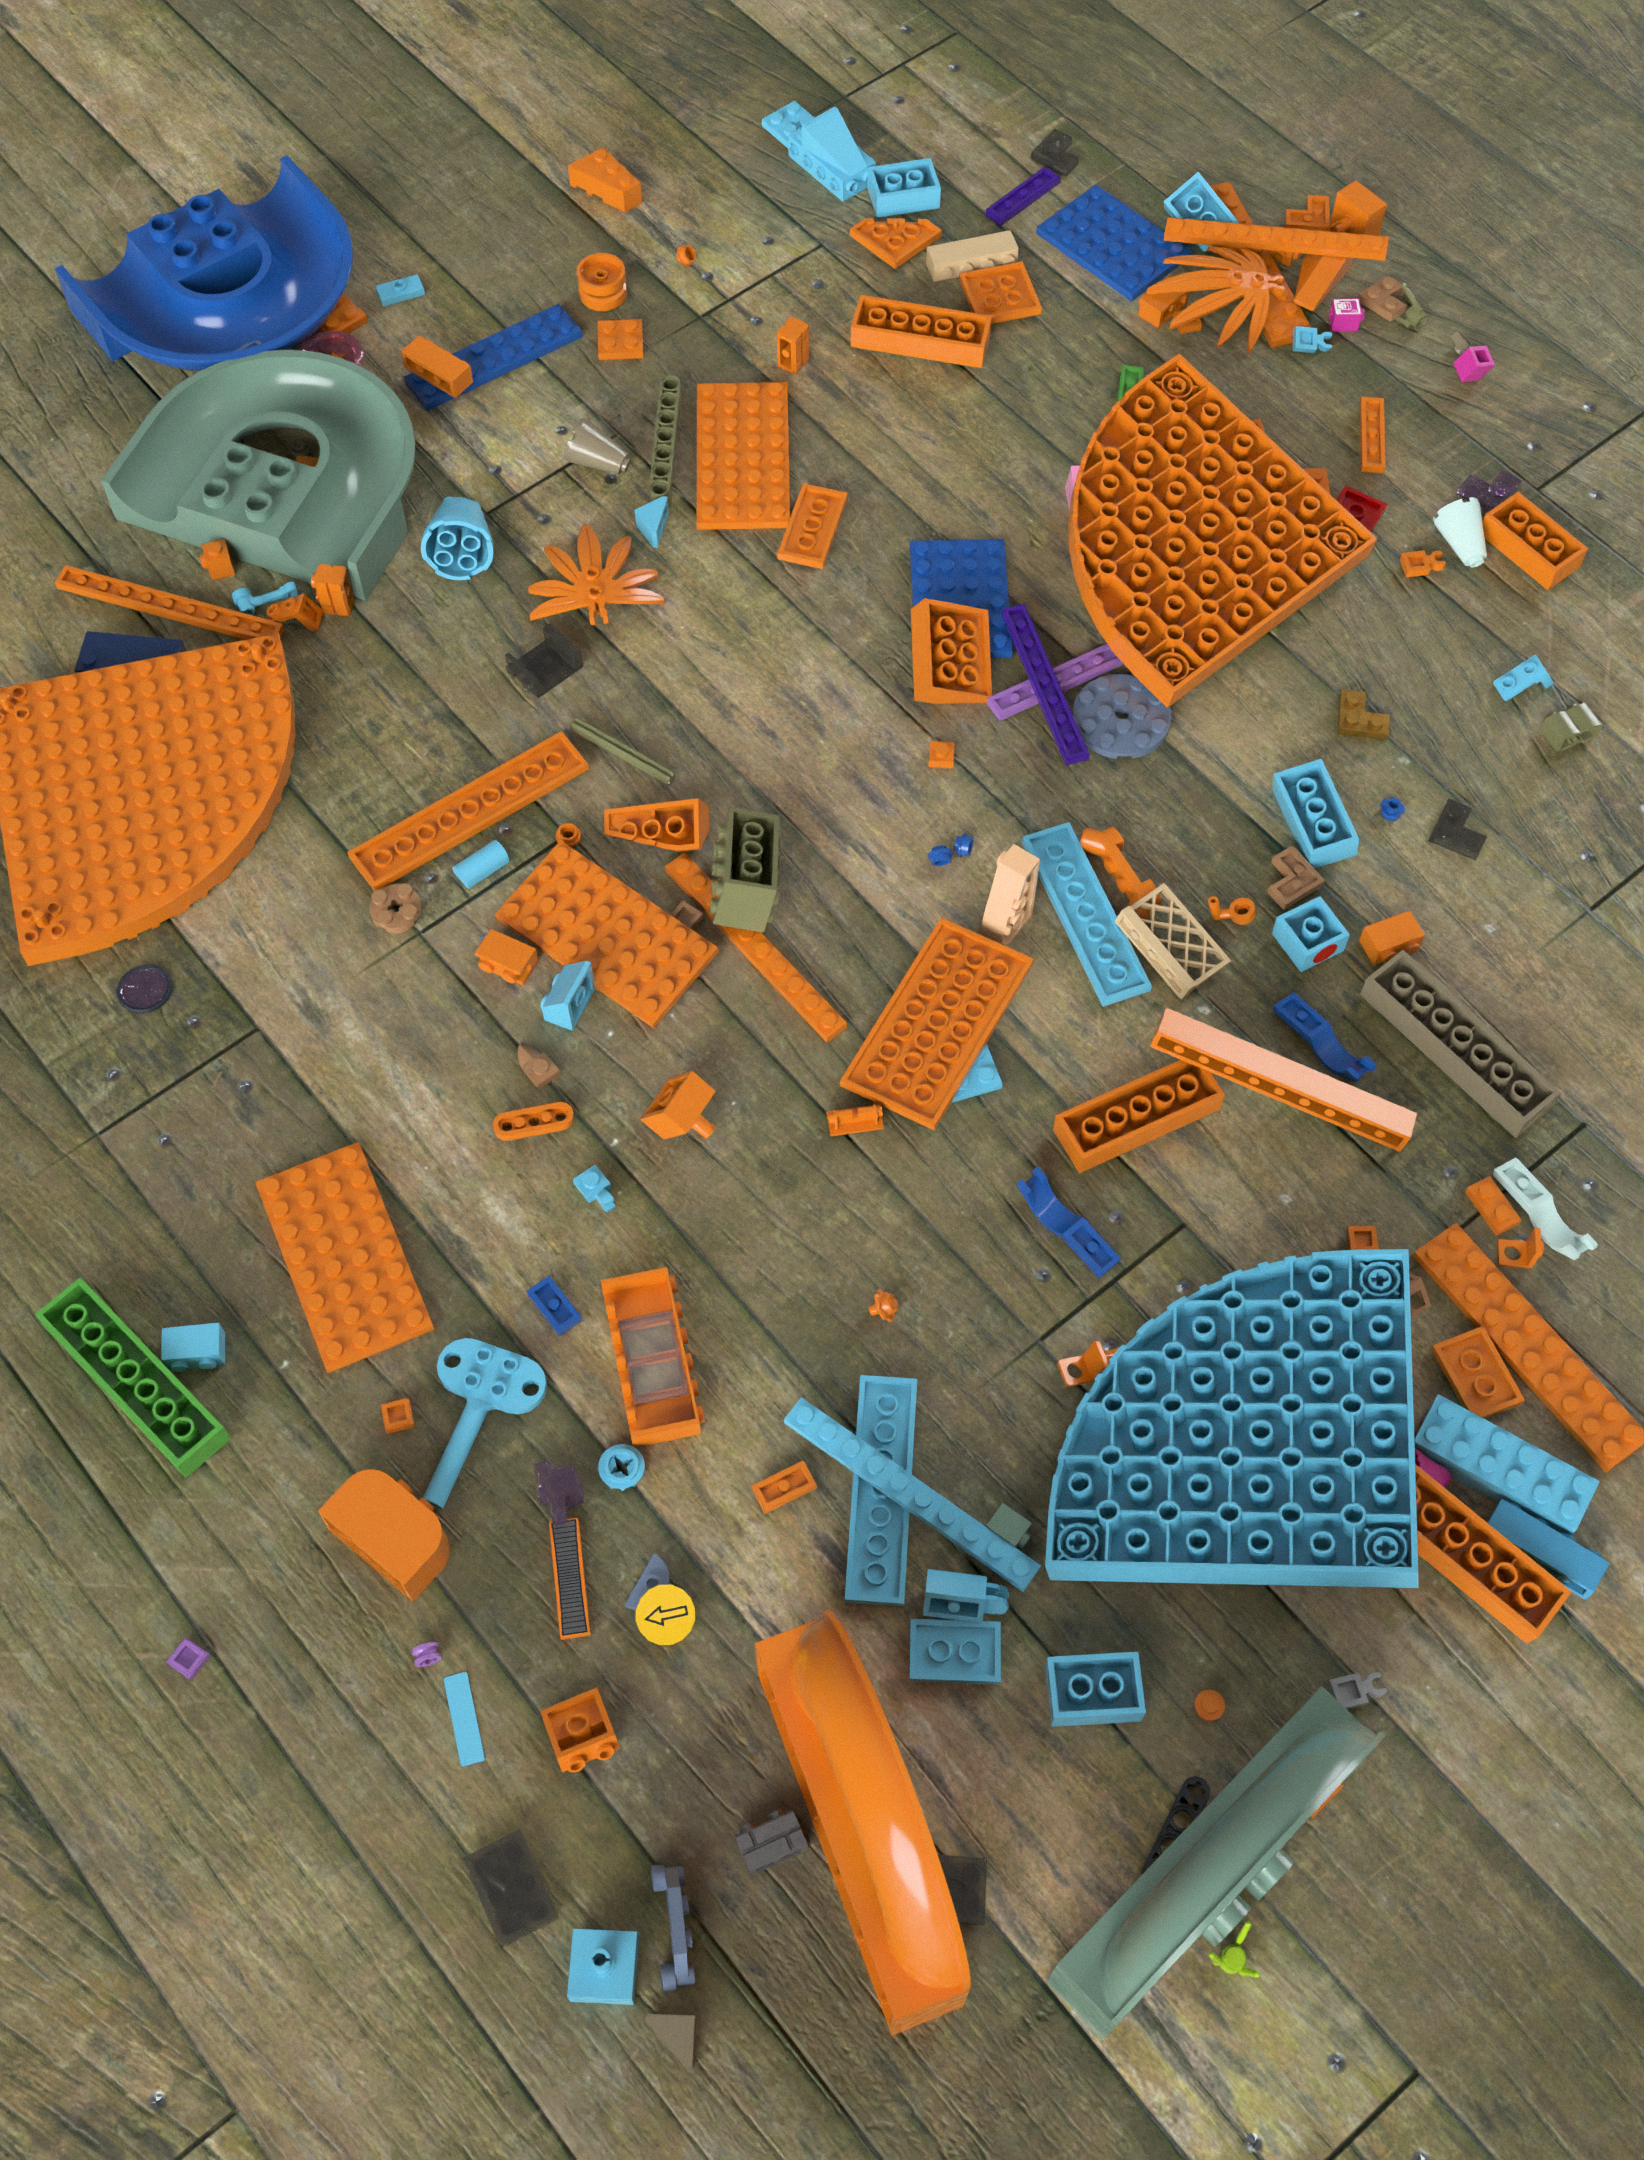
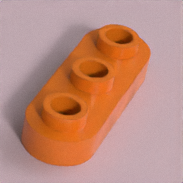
M565 1102L513 1110L497 1115L493 1121V1129L495 1135L503 1141L553 1133L570 1128L574 1122V1113L572 1107ZM558 1117H565L563 1121L556 1120ZM532 1122H538V1125L531 1126L530 1124ZM505 1127H512L510 1131L503 1130Z

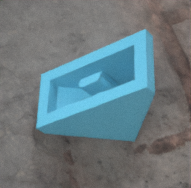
M662 496L635 509L636 526L654 548L659 546L669 514L668 497Z

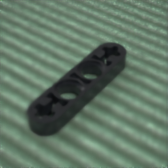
M1193 1776L1186 1779L1145 1862L1142 1874L1156 1861L1153 1859L1154 1856L1157 1855L1159 1857L1162 1854L1160 1849L1162 1841L1165 1839L1175 1841L1186 1829L1180 1828L1174 1823V1815L1179 1811H1185L1191 1816L1193 1822L1204 1810L1209 1800L1210 1788L1207 1781L1203 1778ZM1196 1784L1201 1785V1792L1204 1794L1203 1797L1198 1795L1193 1803L1194 1807H1199L1198 1811H1195L1189 1805L1180 1803L1181 1799L1188 1803L1191 1791L1187 1788L1189 1786L1195 1787Z

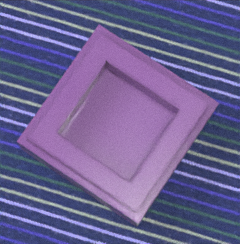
M185 1637L166 1663L192 1681L211 1655Z

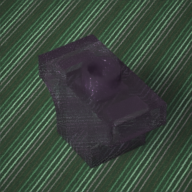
M546 1460L535 1463V1477L539 1488H536L541 1505H547L555 1526L566 1523V1514L569 1509L584 1503L583 1486L573 1464L557 1468L550 1466Z

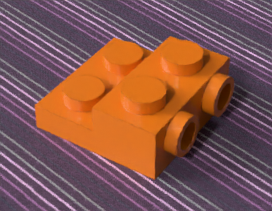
M597 1687L540 1711L562 1773L567 1770L572 1773L578 1772L585 1767L586 1762L596 1758L607 1760L614 1755L615 1750L620 1749Z

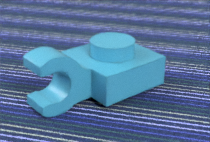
M596 1165L573 1179L574 1185L588 1203L596 1199L606 1213L616 1207L612 1202L614 1198L608 1192L612 1189L611 1184Z

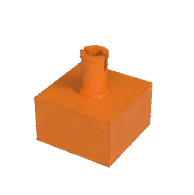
M1355 180L1337 192L1328 231L1379 236L1387 203Z
M693 1071L668 1078L640 1120L663 1140L686 1134L691 1128L701 1135L703 1139H707L715 1130V1125L704 1118L701 1112L716 1091Z

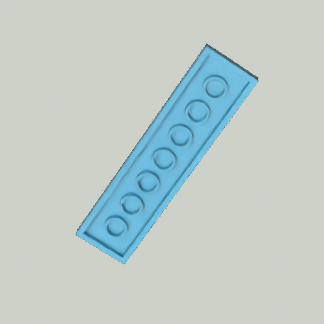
M1064 823L1023 836L1022 844L1025 850L1040 859L1039 879L1102 1007L1151 991L1152 985L1128 937L1114 922L1117 916L1070 823Z
M860 1375L856 1436L912 1474L917 1379ZM854 1472L844 1603L904 1607L910 1512Z

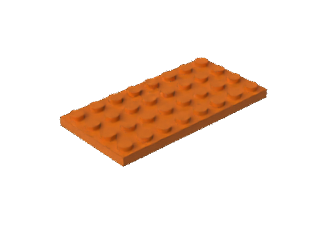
M787 382L697 384V530L787 528L790 520Z
M561 840L494 914L497 920L563 966L583 961L591 962L595 988L653 1029L719 953V948Z
M941 917L842 1076L840 1086L935 1131L1032 968L1034 958Z
M359 1142L255 1182L327 1373L435 1330Z

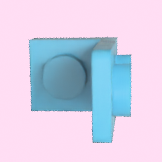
M1536 654L1493 682L1504 701H1508L1534 683L1542 682L1546 689L1555 683Z

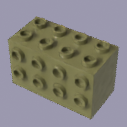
M729 807L725 823L719 825L717 839H720V841H715L712 856L717 857V860L713 861L711 875L716 876V878L712 879L710 894H714V898H711L709 913H713V924L764 932L767 922H772L774 912L772 905H777L779 890H777L780 871H778L780 852H778L781 841L779 815Z

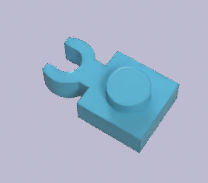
M1295 326L1293 329L1292 351L1315 353L1317 347L1321 351H1329L1332 345L1326 344L1324 339L1329 340L1332 337V333L1323 332L1321 335H1318L1317 328Z

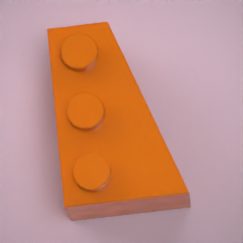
M604 147L568 165L571 187H580L586 190V193L590 196L596 195L601 197L604 203L623 212H627L642 204L641 183Z

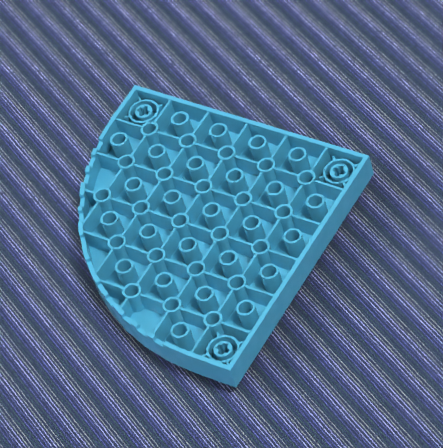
M1409 1249L1312 1252L1311 1256L1296 1258V1255L1284 1257L1283 1261L1269 1264L1267 1261L1259 1263L1258 1267L1243 1272L1239 1269L1223 1276L1222 1280L1209 1286L1204 1284L1199 1287L1200 1290L1187 1298L1183 1296L1167 1306V1310L1156 1319L1151 1318L1136 1331L1137 1335L1126 1345L1123 1344L1109 1360V1365L1101 1374L1098 1373L1090 1391L1084 1395L1079 1403L1072 1425H1069L1066 1438L1057 1459L1055 1475L1053 1474L1048 1511L1045 1567L1050 1580L1419 1588Z

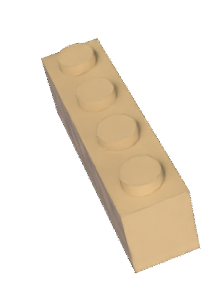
M1011 230L929 246L926 253V265L933 282L959 277V273L1015 263L1018 260L1019 248Z

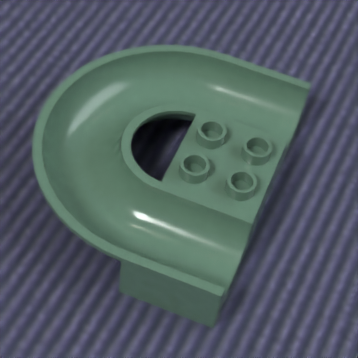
M302 350L264 351L255 355L225 360L197 372L173 388L148 414L101 482L117 520L202 547L201 544L225 539L232 558L311 583L312 574L316 573L317 567L320 564L331 565V567L334 565L345 566L354 598L366 601L408 535L401 496L408 485L413 471L415 438L408 412L401 400L386 383L370 371L342 358L318 352ZM279 428L298 429L314 435L320 445V456L316 466L312 467L240 444L239 442L253 434Z
M1321 1686L1059 1961L1047 1980L1049 1986L1095 2035L1103 2041L1202 1934L1216 1947L1252 1908L1239 1896L1244 1889L1259 1901L1295 1863L1282 1848L1336 1788L1356 1770L1386 1737V1734L1381 1730L1376 1735L1373 1731L1363 1726Z

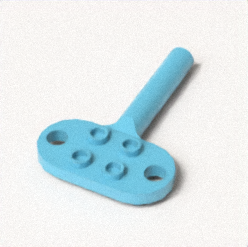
M470 1338L455 1340L441 1352L437 1362L439 1379L446 1389L466 1398L467 1404L423 1496L434 1509L443 1510L489 1411L497 1409L506 1413L522 1414L530 1412L542 1402L546 1394L547 1382L544 1371L535 1361ZM452 1356L461 1359L459 1365L454 1368H449L445 1365L447 1359ZM530 1384H535L539 1387V1391L533 1396H527L523 1393L525 1387Z

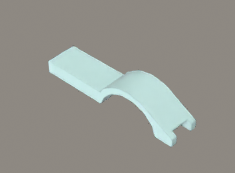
M1517 1158L1494 1169L1493 1176L1529 1214L1534 1228H1540L1542 1240L1552 1249L1576 1260L1582 1252L1597 1248V1242L1588 1233L1586 1235H1579L1562 1221L1555 1208L1553 1196Z

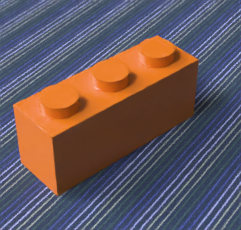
M419 335L401 350L404 368L454 398L473 383L471 366L466 361L453 356L449 351L438 347L431 340H427Z

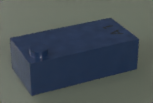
M87 631L74 670L75 673L186 652L183 641L177 639Z

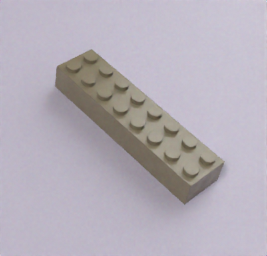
M1404 950L1366 978L1360 995L1515 1138L1553 1108L1561 1092Z

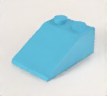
M1199 172L1164 201V209L1172 218L1239 223ZM1196 244L1204 253L1207 251L1208 246H1213Z

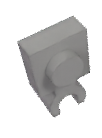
M1379 1672L1371 1673L1364 1681H1361L1359 1673L1328 1681L1331 1695L1346 1710L1367 1705L1369 1703L1367 1695L1372 1698H1380L1387 1692L1386 1688L1377 1690L1372 1686V1681L1381 1678V1673Z

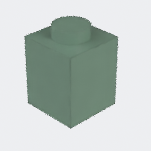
M1004 1503L1001 1504L986 1525L988 1529L1017 1549L1023 1550L1032 1538V1534L1029 1533L1032 1523Z

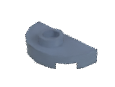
M655 1553L625 1604L626 1608L635 1610L640 1598L648 1589L659 1584H670L669 1571L664 1561Z

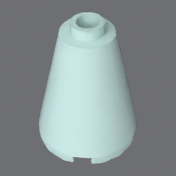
M1470 497V502L1463 503V500L1460 499L1444 506L1437 512L1439 516L1437 518L1433 517V521L1463 564L1473 568L1484 562V559L1487 557L1480 504L1478 499Z

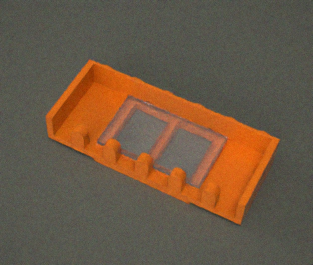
M664 1267L601 1280L633 1447L700 1435V1423H704L705 1420L702 1405L696 1406L694 1397L699 1396L696 1379H690L689 1370H694L691 1353L685 1354L683 1344H688L686 1328H680L678 1319L683 1318L680 1301L674 1302L673 1293H677L675 1276L669 1277L668 1269Z

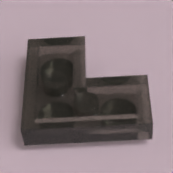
M1054 129L1031 152V160L1065 177L1078 165L1079 158L1065 151L1072 144V137L1057 129Z
M1448 798L1428 841L1476 861L1487 836L1464 827L1472 808Z

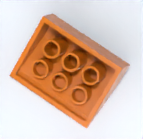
M924 598L911 608L914 701L932 704L987 703V698L992 696L988 610Z

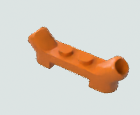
M1112 826L1102 831L1091 828L1083 830L1080 844L1084 852L1102 858L1106 871L1109 874L1112 873L1116 879L1118 889L1125 893L1130 900L1128 906H1132L1156 889L1151 879L1141 883L1122 855L1124 839L1115 827ZM1159 894L1156 896L1155 905L1162 906V899ZM1139 908L1135 911L1141 919H1149L1150 910Z

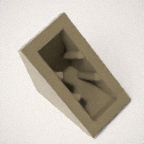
M648 2014L644 2018L646 2023L690 2073L694 2069L695 2015Z

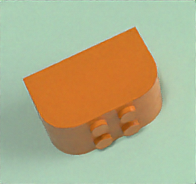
M374 1469L357 1472L346 1480L318 1512L332 1533L414 1602L444 1569L449 1559L450 1545L438 1520L439 1518L433 1512L434 1507L423 1497L417 1500L412 1494L413 1490L403 1480L400 1479L396 1482L388 1474Z

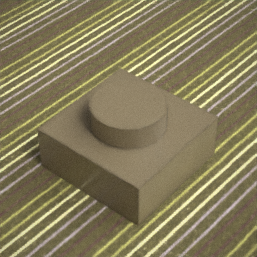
M1456 331L1451 336L1455 343L1453 348L1460 356L1469 347H1474L1470 340L1459 331Z

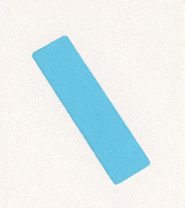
M463 1672L445 1677L444 1685L460 1764L464 1767L485 1760L468 1674Z

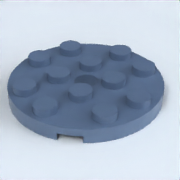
M1127 674L1106 675L1088 683L1078 693L1072 712L1085 745L1100 755L1117 759V756H1132V759L1151 753L1163 743L1171 723L1170 707L1167 708L1135 676ZM1115 713H1127L1128 718L1119 719L1115 716Z

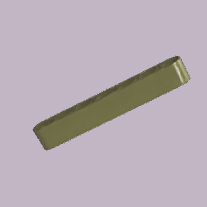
M666 375L660 381L649 481L650 502L666 496L668 497V508L671 506L682 400L680 379L675 375Z

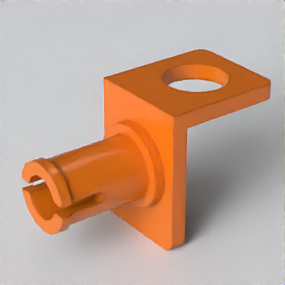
M1094 1341L1082 1356L1059 1360L1057 1365L1065 1385L1071 1387L1095 1382V1377L1098 1373L1101 1374L1110 1363V1358L1120 1347L1103 1351L1100 1341ZM1069 1365L1077 1366L1081 1370V1377L1074 1378L1070 1376L1067 1367Z

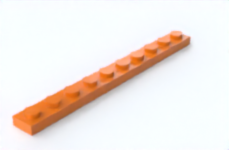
M1171 217L1167 218L1164 232V241L1383 261L1386 260L1389 242L1388 236Z
M68 565L64 566L55 581L57 589L244 640L279 633L281 638L285 630L283 624Z
M683 853L665 865V872L713 922V913H709L711 898H714V894H710L712 880L686 853ZM716 925L826 1042H829L847 1029V1022L761 932Z

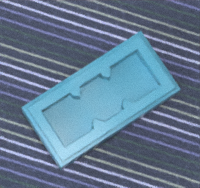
M418 274L375 286L383 307L425 295Z

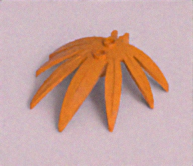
M1208 246L1207 251L1217 253L1228 260L1205 255H1182L1165 258L1163 264H1183L1216 270L1193 271L1170 277L1150 286L1146 294L1223 289L1209 294L1188 306L1171 321L1169 329L1194 321L1244 297L1228 318L1219 337L1217 348L1219 349L1233 336L1247 318L1252 307L1255 306L1248 332L1247 351L1250 353L1266 321L1269 309V294L1281 297L1285 290V287L1281 286L1284 280L1283 276L1272 277L1267 275L1266 266L1262 258L1257 253L1246 248H1238L1237 252L1223 247Z
M588 524L582 526L578 536L577 547L581 572H579L570 556L563 550L550 545L544 547V552L551 564L574 585L557 580H544L534 583L528 588L529 594L558 597L550 599L535 608L530 613V621L587 607L590 625H595L594 619L597 617L596 614L599 613L600 617L604 620V624L608 623L606 604L665 605L664 598L657 593L635 588L659 578L656 570L636 569L614 580L630 553L632 537L625 536L614 544L608 554L605 568L602 569L600 544L595 532Z

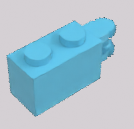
M928 1569L923 1616L983 1623L984 1613L994 1615L1005 1614L1009 1608L1007 1598L1009 1597L1008 1587L1002 1586V1584L987 1583V1576Z

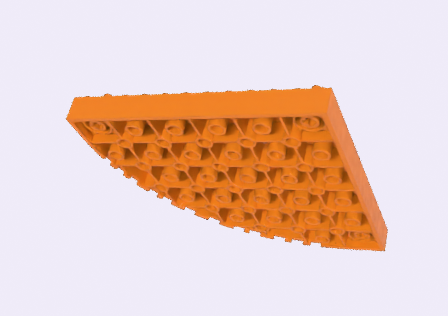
M1180 354L1174 356L1129 389L1120 401H1117L1112 410L1103 418L1100 426L1093 433L1082 457L1071 496L1068 519L1069 552L1072 568L1085 607L1111 651L1167 708L1366 559L1377 541V538Z
M279 633L0 688V824L20 953L28 966L112 947L116 942L126 938L130 940L137 937V934L159 927L161 922L172 916L176 918L188 910L190 905L202 897L204 899L209 895L208 891L217 883L221 884L233 873V868L237 863L249 855L256 845L255 841L261 832H265L269 826L276 805L281 802V794L284 785L286 786L291 772V760L294 756L296 712L286 657Z

